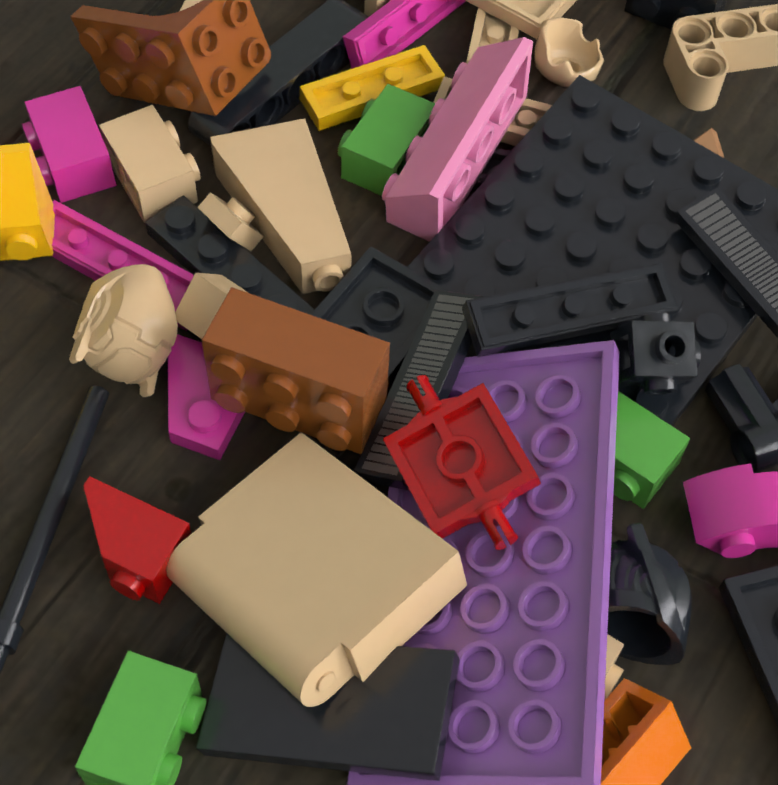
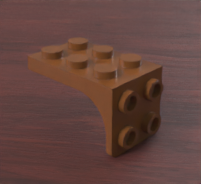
M202 0L182 11L160 16L82 5L70 16L79 32L81 45L91 55L100 73L102 85L111 95L216 116L269 63L271 58V51L250 0Z

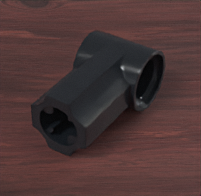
M736 364L725 368L719 375L709 380L705 391L731 432L730 443L737 463L739 465L751 463L753 473H758L778 465L777 410L749 367H742L741 364Z

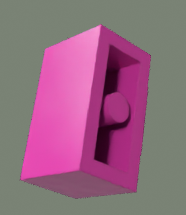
M81 86L24 102L30 119L29 122L22 123L27 143H30L33 151L40 149L42 156L36 158L46 186L54 185L60 203L116 186L108 150Z

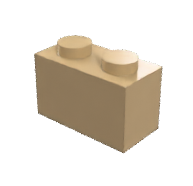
M153 105L99 124L100 133L108 150L112 168L144 223L183 195L193 204L198 202L195 182L199 181L201 176L197 163L191 153H182L179 148L180 140L174 125L170 120L163 122Z

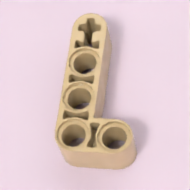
M778 4L685 16L674 22L663 62L675 93L682 105L695 111L709 110L717 103L726 73L778 66Z

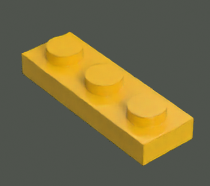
M422 45L299 86L300 100L318 131L361 117L367 102L372 98L376 100L387 84L420 97L438 91L445 74L426 46Z

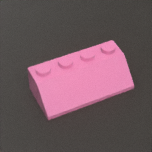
M522 37L478 47L468 64L462 62L458 66L452 79V90L446 100L440 98L435 103L429 117L430 126L423 137L417 135L413 139L406 154V165L399 175L393 173L384 187L382 200L385 201L386 220L388 223L430 242L461 208L527 97L533 46L532 40Z

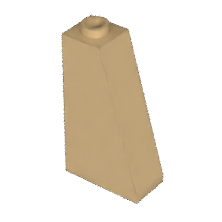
M303 118L210 137L216 177L231 197L241 202L256 216L251 224L264 236L262 238L301 293L333 290L351 269V251L306 119Z

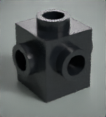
M652 313L640 316L639 321L632 320L610 332V340L615 341L620 352L618 386H644V394L664 395L677 392L678 384L698 376L697 368L700 364L701 349L699 342L695 339L694 322L673 321L671 314Z

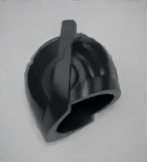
M629 524L627 527L628 539L611 542L607 634L624 644L619 654L620 657L654 665L680 663L684 658L691 620L692 594L688 577L683 568L678 565V561L666 550L649 543L642 524Z

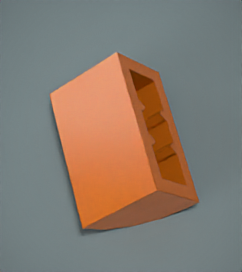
M624 678L604 701L601 785H661L691 749L690 743L671 700Z

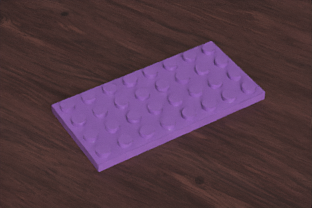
M614 340L490 354L481 357H465L448 398L458 397L484 383L536 471L541 484L511 500L502 510L514 532L518 535L517 541L510 545L500 526L496 527L507 548L501 550L494 548V544L482 522L468 524L443 538V540L459 551L467 586L403 645V647L455 650L460 658L440 781L349 771L347 785H601L620 352ZM389 487L388 498L430 529L410 490Z

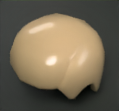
M558 17L546 21L540 29L534 52L536 67L546 79L561 87H569L579 75L591 82L595 80L602 68L604 58L599 49V39H594L592 42L587 41L583 36L582 23L578 20Z

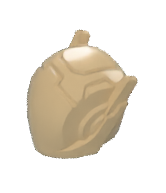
M139 264L111 271L94 281L83 303L82 311L73 334L75 342L69 357L70 362L75 364L84 359L89 367L109 379L125 382L126 384H139L142 397L153 395L158 370L171 352V347L174 345L177 337L178 328L174 304L162 273L154 266Z

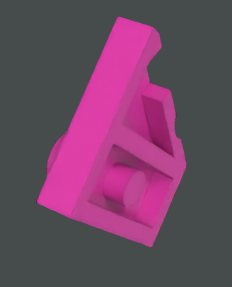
M177 334L175 343L171 347V352L168 356V429L170 441L181 447L221 460L245 411L242 413L230 412L211 399L202 342Z

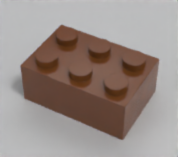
M231 287L202 338L211 399L230 412L242 413L245 411L264 418L279 430L286 432L296 430L318 438L322 444L338 451L348 449L362 454L387 398L390 342Z

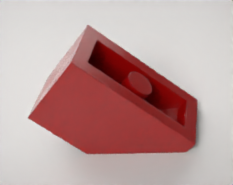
M89 476L83 486L101 557L110 578V585L130 599L140 600L144 596L160 604L173 583L167 576V565L174 549L192 534L190 524Z

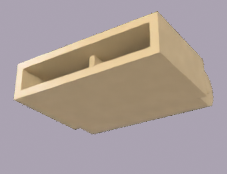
M302 432L199 515L198 518L202 526L174 549L167 565L168 578L306 707H315L324 703L354 675L364 682L397 646H403L467 586L460 554L457 549Z

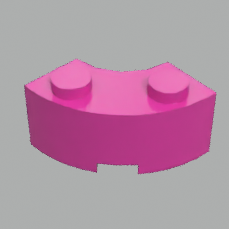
M750 463L712 471L683 482L697 544L726 558L743 557L753 553L756 549L778 548V471L753 473Z

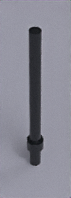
M92 385L87 391L0 608V675L8 655L15 654L24 632L20 623L108 400L109 392L103 387Z

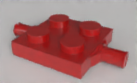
M417 376L416 378L424 390L425 396L421 395L413 379L407 383L406 389L410 392L420 412L415 415L408 425L383 438L386 447L431 531L443 539L468 524L482 522L494 544V548L496 550L507 548L496 527L500 526L510 545L517 541L518 535L514 532L502 510L511 500L541 484L536 471L484 383L458 397L440 400L430 384L428 376Z

